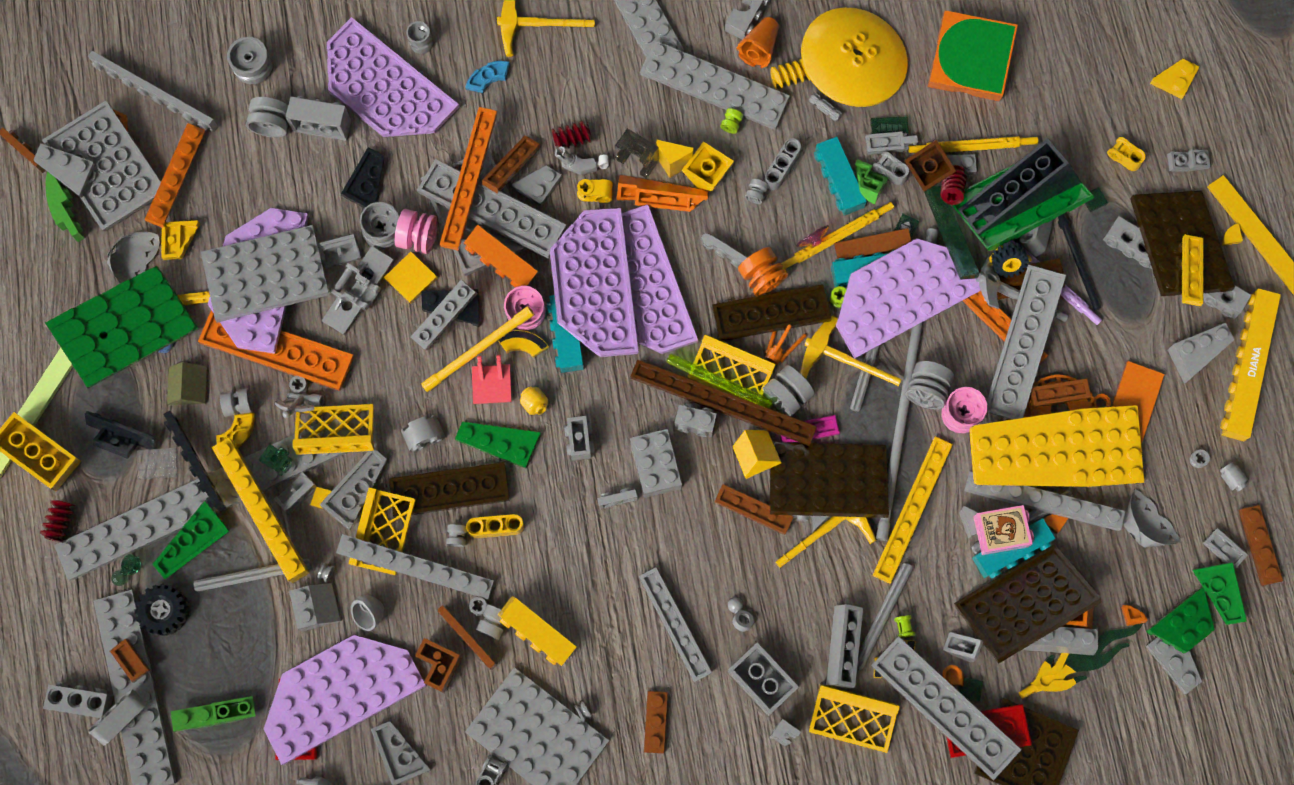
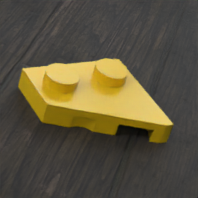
M1181 59L1154 77L1150 84L1182 99L1199 66Z

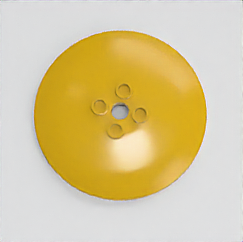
M847 7L829 10L818 16L809 25L802 40L801 57L808 77L822 93L839 103L855 107L878 105L891 98L899 90L906 77L908 60L902 40L886 21L871 12ZM853 50H859L861 55H856Z

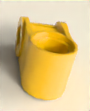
M1118 137L1116 144L1107 151L1108 156L1112 160L1117 161L1130 171L1138 170L1145 160V153L1124 137ZM1131 158H1136L1138 162L1133 161Z
M582 179L577 185V197L584 202L609 203L612 201L613 183L606 179Z

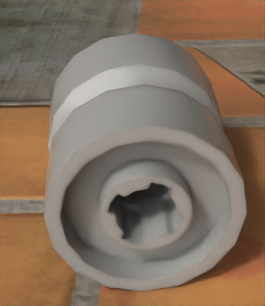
M421 21L411 23L406 30L411 49L418 54L429 52L433 46V39L428 25Z
M248 388L237 390L236 393H233V391L220 393V405L224 417L237 415V412H240V414L253 412L252 396Z
M487 604L483 613L485 618L480 620L476 630L493 639L500 640L504 631L502 626L504 625L499 622L501 618L497 614L501 609Z

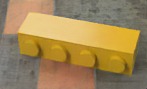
M513 596L497 614L501 618L499 621L508 629L513 627L516 630V636L523 641L528 639L532 643L530 647L538 653L543 651L547 655L545 659L554 666L556 663L562 666L576 648L573 643Z

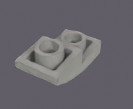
M1191 149L1189 152L1171 151L1167 154L1169 172L1197 171L1211 168L1208 150Z

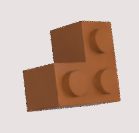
M424 638L415 655L417 658L432 665L424 684L445 693L462 656Z

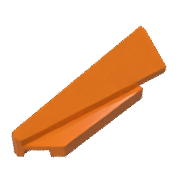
M625 175L619 176L617 200H635L636 206L648 205L654 208L690 212L700 202L708 199V190Z

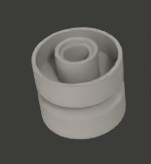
M786 365L777 374L779 381L771 379L762 389L769 401L781 413L791 417L800 409L798 401L805 404L814 395V391L797 370Z

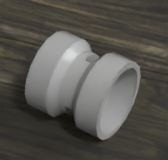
M751 179L750 189L746 192L745 198L752 203L761 204L764 199L763 194L768 189V184L759 179Z
M448 525L447 532L449 537L446 539V545L465 547L466 540L464 535L467 533L466 526Z

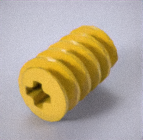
M799 59L798 63L792 61L791 65L790 63H785L784 67L783 65H778V69L771 67L770 75L775 90L776 84L783 88L784 82L789 87L791 80L796 85L798 78L803 83L805 76L810 81L802 59Z

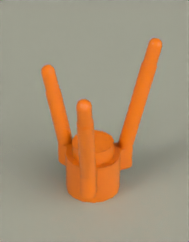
M791 324L787 326L777 345H773L777 331L772 332L768 347L764 352L766 354L765 359L775 365H778L779 362L783 363L785 358L807 335L803 334L782 354L784 350L780 347L791 329Z

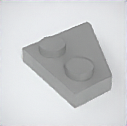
M546 165L518 180L511 186L512 189L542 206L562 179V175Z

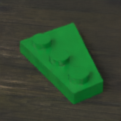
M1233 562L1192 570L1226 625L1247 622Z

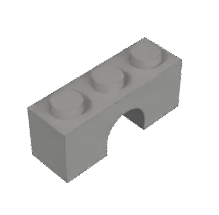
M742 0L750 9L739 11L734 8L725 23V31L743 39L754 28L755 20L759 21L763 13V6H767L770 0Z

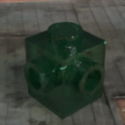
M271 444L268 445L258 459L281 476L289 471L293 461L288 456L290 452L281 446L277 449Z

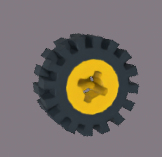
M1010 242V245L1004 243V247L998 246V250H994V254L991 256L995 272L999 276L1003 275L1004 278H1007L1008 275L1011 278L1013 274L1018 276L1020 271L1023 273L1025 271L1024 268H1027V263H1029L1025 248L1017 242L1015 245L1013 242Z

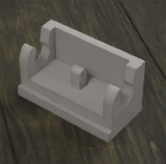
M354 234L317 244L321 261L325 268L361 259Z
M303 472L278 497L274 498L289 515L317 487Z
M782 719L769 738L787 746L791 744L787 740L789 736L796 738L801 731Z

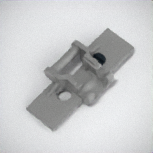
M371 246L357 268L347 263L346 270L334 288L329 290L337 298L322 319V322L344 335L362 309L367 311L380 292L381 288L378 286V283L394 259ZM354 272L356 274V283L350 292L346 291L343 295L339 292ZM347 301L352 302V308L349 311L343 310V304Z

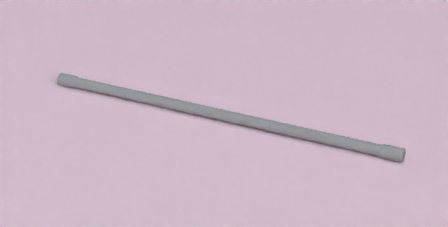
M933 228L927 229L925 241L936 244L938 230ZM922 323L914 326L911 330L887 475L889 517L880 518L876 539L881 541H888L892 504L910 401L905 394L910 380H913L911 376L916 365Z

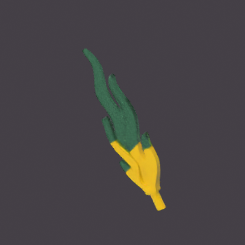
M1143 623L1135 624L1127 629L1104 632L1098 638V650L1094 655L1060 653L1052 667L1051 664L1055 656H1049L1041 664L1034 680L1030 683L1031 685L1018 692L1019 696L1024 699L1034 692H1060L1071 688L1080 681L1086 680L1087 676H1077L1070 680H1064V678L1075 672L1092 671L1105 666L1121 649L1130 645L1128 643L1118 644L1106 654H1100L1102 650L1112 641L1134 635Z

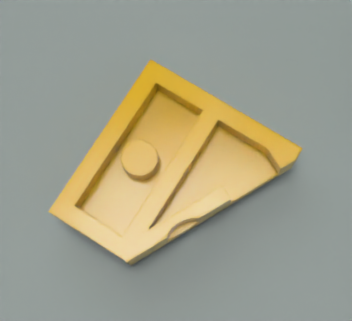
M199 221L165 222L161 238V258L163 260H176L184 257L200 226Z

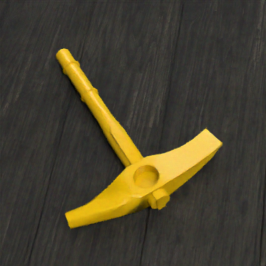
M504 0L501 16L497 17V24L501 25L506 57L513 56L512 43L517 26L595 27V20L517 17L515 10L516 0Z
M833 315L830 322H824L812 339L809 337L806 339L805 346L807 348L800 374L805 379H807L812 366L825 354L886 380L888 383L899 386L902 379L877 369L873 365H868L828 346V340L836 328L838 319Z
M833 516L802 542L800 541L797 546L785 555L783 554L775 563L781 568L845 519L861 530L869 544L877 540L866 517Z

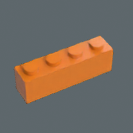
M479 225L474 228L463 243L466 245L464 249L472 255L475 253L481 257L480 261L487 267L492 265L496 268L495 273L503 279L505 276L510 279V284L514 288L527 286L538 272Z

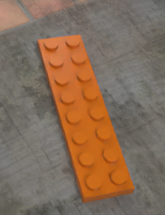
M212 310L198 340L202 345L294 376L303 377L305 380L341 391L354 359L353 354L282 330L275 354L237 348L221 323L216 322Z

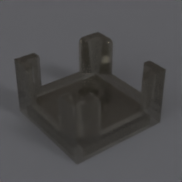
M628 128L615 145V149L620 150L616 155V160L624 164L631 153L639 157V162L644 166L640 171V175L646 179L659 161V147Z

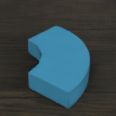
M494 61L487 63V65L479 70L477 69L468 79L465 86L466 90L484 93L486 87L498 80L506 81L510 62Z

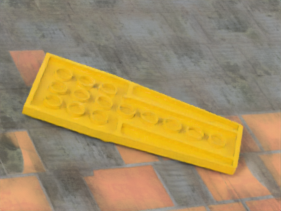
M1137 405L1078 409L974 425L969 429L973 479L976 485L1092 487L1144 483Z

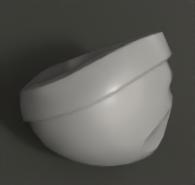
M358 596L351 604V615L357 626L363 630L371 631L382 621L384 606L380 600L373 596Z

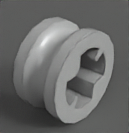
M295 376L290 380L289 387L294 393L302 394L307 391L308 383L303 377ZM300 381L303 387L297 390L294 385Z
M1196 450L1190 456V463L1195 468H1203L1210 461V456L1205 450ZM1199 455L1203 457L1200 463L1196 461Z
M325 562L320 568L317 578L320 580L323 578L325 582H328L333 575L335 567H329L328 563Z
M481 597L473 598L469 603L470 611L477 616L483 615L487 602ZM475 602H483L481 611L478 609L474 611Z
M583 701L580 706H574L583 722L586 717H592Z

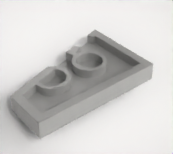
M41 143L34 157V161L79 197H82L95 166L94 162Z
M1156 637L1145 646L1184 694L1189 693L1202 682L1190 651L1183 654L1172 645L1162 642V639Z
M390 721L371 729L392 785L400 784L431 771Z

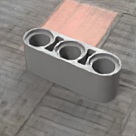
M791 138L784 143L767 170L764 182L768 184V190H777L781 186L798 159L801 144L797 139ZM790 147L795 148L796 151H795V152H790V151L788 150V148H790ZM784 162L787 166L781 167L778 163ZM775 177L778 181L772 182L769 178Z
M133 689L129 690L90 728L89 733L103 746L106 745L146 706L147 702Z

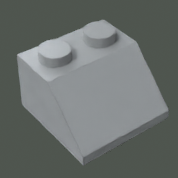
M332 583L309 585L289 591L298 630L304 632L341 621Z

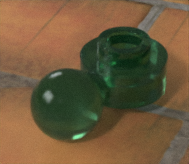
M132 554L126 555L122 560L121 570L115 571L112 574V583L116 586L124 585L127 582L128 574L134 575L140 570V558Z

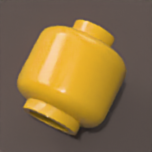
M528 387L521 393L520 403L530 415H541L547 409L548 398L539 387Z

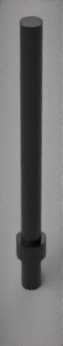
M1062 214L1058 217L1059 228L1064 232L1094 311L1099 310L1101 306L1069 227L1071 226L1070 221L1066 218L1065 214Z

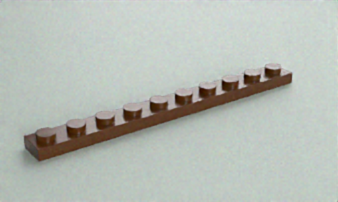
M640 360L636 361L630 376L632 380L810 446L817 426Z

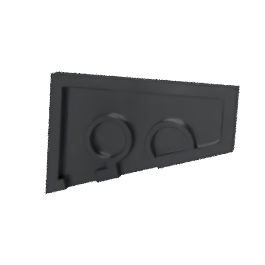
M368 147L342 190L341 196L363 208L371 203H375L384 155Z
M473 289L478 294L455 320L479 327V290ZM451 290L422 291V311L431 314Z

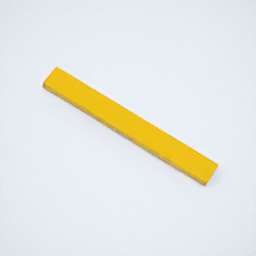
M1224 175L1209 184L1207 188L1235 223L1239 224L1243 233L1294 295L1293 260Z
M936 436L934 437L872 576L891 584L953 444Z

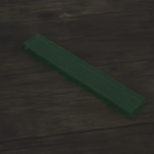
M933 186L924 193L960 280L978 278L980 275L953 209L950 204H947L941 198L942 186Z

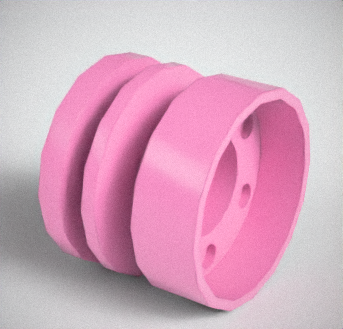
M403 209L396 227L395 246L409 250L414 243V250L416 252L421 250L422 253L429 254L436 239L437 216L430 215L428 217V214L423 213L418 219L417 211Z
M530 286L514 288L508 293L504 301V310L508 320L512 319L523 307L529 306L535 315L522 325L516 327L524 331L537 328L543 322L546 313L541 294Z
M972 387L958 388L947 398L941 412L942 420L949 430L955 433H968L971 426L979 425L987 413V402L981 392ZM961 409L964 410V416L961 415Z

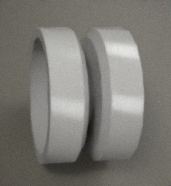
M242 37L234 41L228 49L227 61L241 82L258 84L266 80L271 74L273 68L272 59L266 47L259 39Z
M269 97L252 98L248 109L250 114L247 116L245 126L251 132L258 135L274 138L283 137L286 135L288 128L286 122L288 105L280 100Z

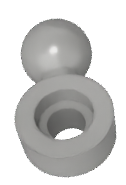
M731 598L728 602V609L735 613L732 620L734 627L742 632L748 631L754 623L753 616L749 612L742 610L743 601L740 598Z

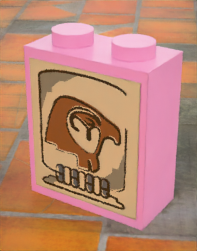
M1024 505L977 513L974 516L982 555L1026 548L1033 544V531L1029 530L1028 526L1029 513L1024 509Z

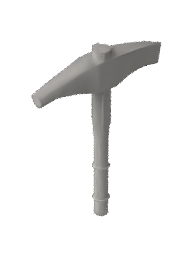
M987 257L976 281L979 282L980 290L987 304L999 309L997 292L1018 300L1020 291L1000 281L993 263H990L989 257ZM1055 310L1054 318L1065 322L1068 319V315Z

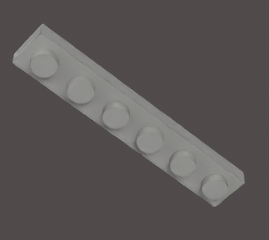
M655 567L640 575L639 579L694 683L712 674L657 568Z

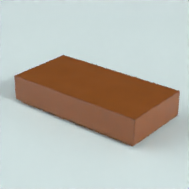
M127 638L110 650L131 682L135 683L150 671Z

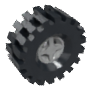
M163 584L161 586L154 585L152 589H145L146 593L139 595L141 598L140 602L136 601L135 603L138 609H134V614L138 615L136 621L140 623L139 626L145 629V631L158 636L172 635L176 633V629L180 630L182 628L181 624L187 621L185 616H189V611H187L189 604L185 601L186 597L181 594L182 592Z

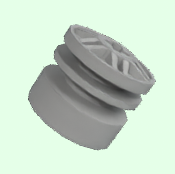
M385 202L371 203L364 208L360 215L359 222L363 237L368 245L376 249L383 250L395 245V232L399 215L390 204Z
M920 361L916 363L911 376L913 380H910L905 394L906 397L914 404L924 408H943L948 397V390H950L954 379L953 372L949 368L935 362Z

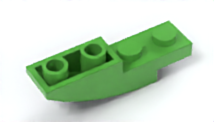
M47 172L46 197L51 215L56 225L62 231L68 229L72 237L77 242L85 239L81 233L84 230L78 221L75 222L73 219L75 215L70 208L74 205L71 201L73 196L67 188L64 189L62 182Z
M253 696L171 711L173 732L199 729L255 717Z

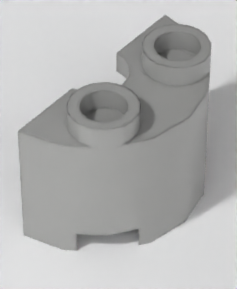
M435 415L428 419L425 416L408 423L409 427L401 429L410 452L420 451L424 448L425 443L431 442V444L440 442L442 437H445Z

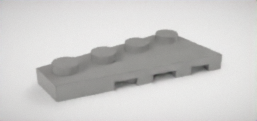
M376 449L368 451L321 502L320 506L350 531L365 503L368 488H373L387 459Z

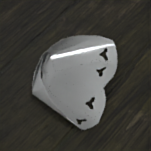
M135 232L120 237L108 253L107 265L119 284L135 277V272H138V270H140L138 275L146 271V265L153 260L159 249L160 240L158 234Z
M1135 489L1131 495L1123 520L1124 527L1128 533L1144 548L1180 543L1179 536L1176 534L1172 524L1166 518L1158 515L1155 504ZM1146 504L1151 511L1145 510ZM1161 523H1162L1163 526L1166 527L1167 529H1161Z

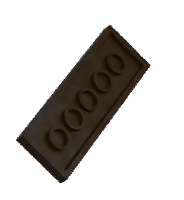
M823 284L712 304L719 341L786 330L789 324H791V328L830 322L832 319Z
M505 462L389 478L390 493L416 499L412 515L510 501ZM402 501L397 504L401 513L409 509L410 502ZM392 507L393 517L395 518L399 514L395 507Z

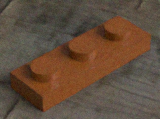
M3 127L0 129V135L39 171L42 173L45 171L34 161L36 153L30 152L32 148L26 142L20 143L18 141L19 136L12 130L8 132Z
M1086 378L1032 387L1030 398L1034 408L1090 399L1091 394Z
M648 691L644 753L664 754L668 692Z

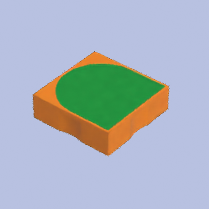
M945 10L941 19L936 54L932 62L927 87L950 92H964L975 97L1000 101L1004 93L1018 25Z

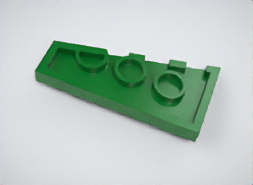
M204 500L152 565L166 579L228 533L229 529L206 500Z

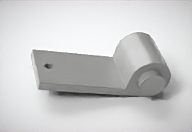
M1053 220L1036 227L1020 237L1019 240L1033 256H1039L1046 250Z

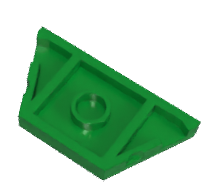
M1203 587L1195 591L1146 630L1149 635L1162 639V642L1172 645L1183 654L1190 651L1215 630Z

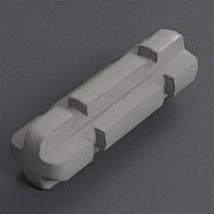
M814 93L810 97L809 102L813 105L816 104V107L827 116L830 115L833 121H838L842 113L837 109L834 110L835 107L826 100H821V96Z

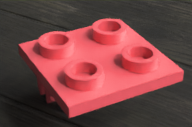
M496 355L497 366H483L482 357L477 356L478 366H472L473 404L512 402L510 364L502 365L501 355Z

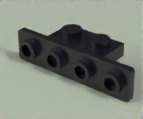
M86 411V425L100 430L92 440L93 446L126 459L130 457L137 446L153 452L156 451V438L151 434L142 433L133 427H127L115 420L102 417L98 413Z

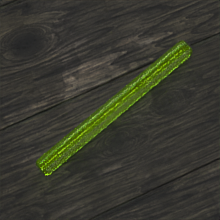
M669 354L666 361L668 364L752 403L768 409L771 408L773 403L771 399L674 354Z

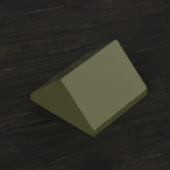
M186 362L169 367L167 405L206 404L208 367Z

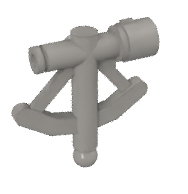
M288 392V400H275V405L285 410L283 417L289 418L294 412L313 411L315 409L314 405L323 406L324 395Z

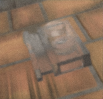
M177 448L137 451V478L139 480L178 477Z

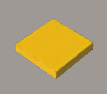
M410 252L384 276V279L411 304L422 294V291H425L437 279V276Z

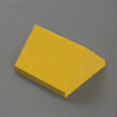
M661 140L656 142V158L669 178L680 173L690 158L693 157L694 148Z
M703 141L693 154V157L684 166L682 172L698 189L713 191L734 161Z
M744 430L732 446L746 479L781 464L769 432L766 430Z

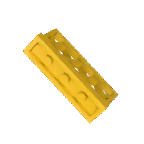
M704 335L687 378L759 405L764 394L762 388L769 382L776 365ZM704 348L712 351L713 359L706 362L703 361L701 355ZM723 357L729 358L732 366L721 370L718 359ZM716 360L719 371L708 374L705 364ZM744 364L748 367L750 373L739 377L735 367ZM703 366L707 376L702 378L693 376L695 369ZM733 368L737 378L726 382L723 372ZM763 372L767 376L764 382L756 384L753 374ZM721 373L724 383L716 386L712 383L710 377ZM751 375L754 386L744 389L740 379ZM738 380L742 391L737 393L730 392L728 384ZM756 388L758 392L756 402L749 400L745 392Z
M373 404L314 407L313 411L296 412L295 439H293V448L296 455L374 451ZM369 410V415L364 420L358 416L361 411ZM348 411L351 415L344 421L338 417L342 412ZM329 412L332 416L323 422L319 416ZM309 413L312 415L306 423L301 420V414ZM355 417L360 423L352 429L347 424ZM334 419H337L341 424L333 430L328 425ZM317 420L322 425L313 431L309 425ZM344 426L350 431L346 436L337 434ZM365 426L368 429V435H359L357 431ZM324 428L331 432L327 437H320L318 435ZM305 429L312 433L309 437L300 439V433Z
M368 488L355 538L370 542V537L378 533L382 540L378 545H385L386 548H389L387 542L396 537L399 541V547L396 551L403 552L416 499ZM381 496L389 497L392 504L382 509L380 505ZM402 501L410 502L409 509L401 513L397 504ZM395 507L399 516L390 521L385 512ZM383 514L387 523L377 528L375 518ZM401 518L404 522V528L396 532L392 523ZM390 526L394 535L384 540L380 531ZM350 558L348 563L357 567L397 575L395 571L376 567L373 564L367 565L363 561Z
M820 684L809 732L887 753L900 706L895 703ZM821 698L830 700L834 707L823 713L820 708ZM847 704L850 705L853 712L843 718L837 708ZM866 709L870 711L873 717L862 723L857 713ZM836 710L841 719L830 725L825 715ZM883 714L891 716L890 724L884 728L880 726L876 719ZM855 715L860 725L850 730L845 720ZM824 717L829 727L822 731L814 729L816 720ZM875 720L880 730L869 735L865 725ZM841 722L844 723L848 730L842 736L836 735L833 727ZM863 727L868 737L862 741L856 740L852 733ZM881 732L886 738L884 747L875 745L872 740L874 736Z

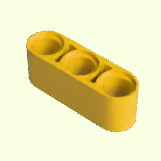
M515 514L477 517L467 522L466 529L473 538L510 536L523 532L524 522L520 516ZM514 520L520 522V526L517 529L510 528V523ZM499 522L501 525L498 530L493 531L490 529L492 523ZM474 524H480L481 529L478 532L471 531V527Z

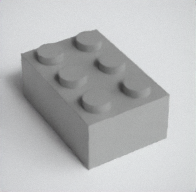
M303 96L290 97L286 119L293 132L347 141L352 120L343 104L338 102L333 104L326 103L320 99H315V101L308 100Z
M668 429L630 438L644 498L682 489Z
M758 642L727 671L767 716L775 711L799 688Z

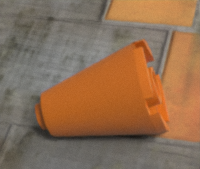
M763 18L739 42L737 50H739L738 56L746 64L752 67L760 65V68H764L770 63L779 29V24L774 18Z

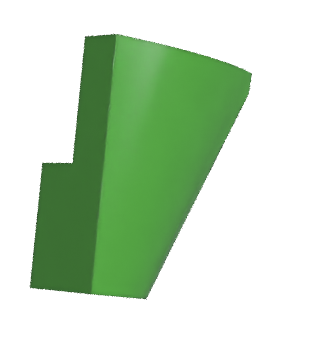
M856 160L855 167L859 190L866 200L875 205L887 184L888 177L872 172L873 165Z

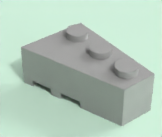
M1224 323L1173 344L1168 349V352L1184 384L1233 342L1234 338L1227 324Z

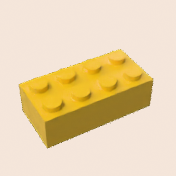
M15 412L12 413L0 428V452L56 492L81 462V460Z

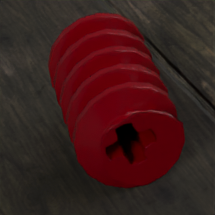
M587 120L586 125L583 121H580L579 127L572 123V129L565 125V131L558 127V133L551 129L555 147H563V144H565L569 149L571 142L576 147L578 140L582 145H584L585 139L589 143L592 140Z
M953 165L956 172L942 181L940 195L947 204L957 205L964 199L967 176L963 167Z
M51 500L50 504L54 508H48L47 511L52 515L45 516V519L49 522L43 523L42 526L47 530H40V534L45 539L63 543L59 536H66L61 530L68 529L64 521H71L66 515L74 513L69 507L75 505L60 500Z

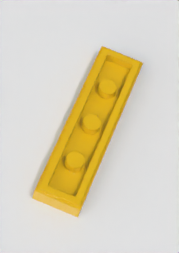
M1185 234L1182 238V303L1201 306L1203 304V238Z

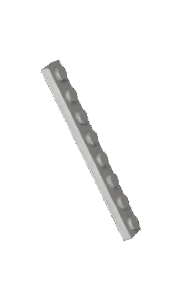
M91 51L88 55L89 59L93 62L91 64L99 71L102 69L107 71L106 73L113 79H121V82L129 88L132 86L137 88V91L143 96H151L152 100L157 104L161 105L163 103L167 105V108L173 113H181L182 117L187 121L192 122L193 120L197 122V125L206 131L209 129L214 132L218 127L211 117L96 52Z
M969 471L965 492L1019 506L1024 505L1027 508L1116 531H1121L1125 511L1030 486L976 485L973 479V472Z
M344 534L341 536L336 551L337 554L487 600L494 580Z

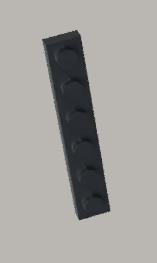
M170 410L163 414L167 420L164 424L169 432L173 431L175 436L172 438L175 444L183 449L180 453L186 462H190L191 467L189 469L192 475L200 480L197 484L203 493H207L206 501L211 508L215 507L219 512L226 509V506L177 417Z

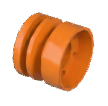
M765 247L753 253L738 267V271L744 280L752 279L748 286L753 289L755 296H761L772 291L788 277V272L783 269L781 263L774 264L778 257L771 247Z

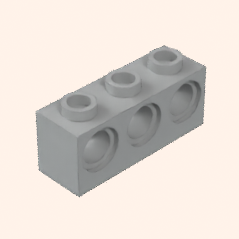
M56 682V686L48 685L43 709L101 718L111 708L113 695L107 694L108 690L95 688V692L87 691L88 687L76 685L75 689L68 688L69 684ZM59 692H62L63 697L61 701L57 702L56 696ZM81 695L82 702L77 705L76 698ZM100 698L102 704L99 708H96L95 701Z

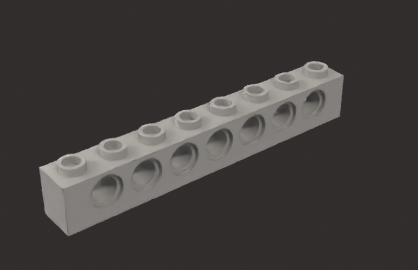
M1118 216L1103 240L1108 246L1122 251L1126 257L1134 258L1143 267L1152 269L1147 251L1143 252L1139 249V246L1145 248L1140 229ZM1122 236L1127 237L1130 242L1124 241ZM1237 286L1230 292L1203 293V301L1208 306L1217 308L1222 311L1223 315L1233 319L1242 312L1251 297L1249 293ZM1222 295L1228 298V302L1223 300Z

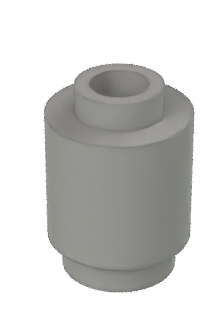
M1233 462L1220 470L1221 477L1232 491L1236 489L1239 492L1248 486L1246 484L1248 478L1239 466H1235Z

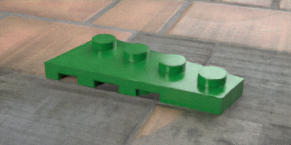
M462 422L455 441L526 469L541 432Z

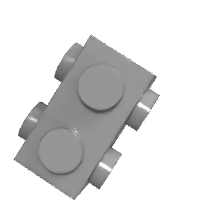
M691 404L679 405L674 428L683 433L693 432L701 437H712L717 413H713V410L708 408H702V410L695 409V406Z
M586 416L567 418L568 425H564L565 437L569 436L570 444H566L567 456L571 455L572 461L591 459V453L594 452L593 441H589V434H592L591 422H587Z

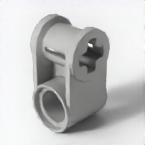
M884 151L881 154V159L874 163L872 168L876 173L888 177V180L895 185H903L908 178V166L896 159L891 153ZM896 172H901L904 175L898 176L896 175Z
M489 754L476 781V785H480L484 780H489L491 785H497L508 763L493 758V755Z

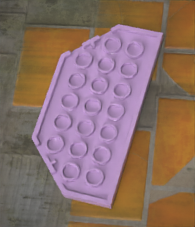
M352 17L327 41L329 93L382 137L436 133L459 108L457 102Z
M645 205L622 213L637 343L661 354L697 343L698 338L649 206Z
M270 208L226 235L223 246L306 227L309 216L307 213ZM209 297L208 306L213 312L211 298ZM287 306L220 323L237 348L275 354Z
M621 208L584 210L577 220L563 233L562 237L550 248L557 322L599 357L638 354Z
M915 239L850 274L836 327L853 358H857L980 292L979 282L976 281L979 272L969 254Z
M353 635L282 674L264 726V731L281 765H285L426 687V684H424V680L408 650Z

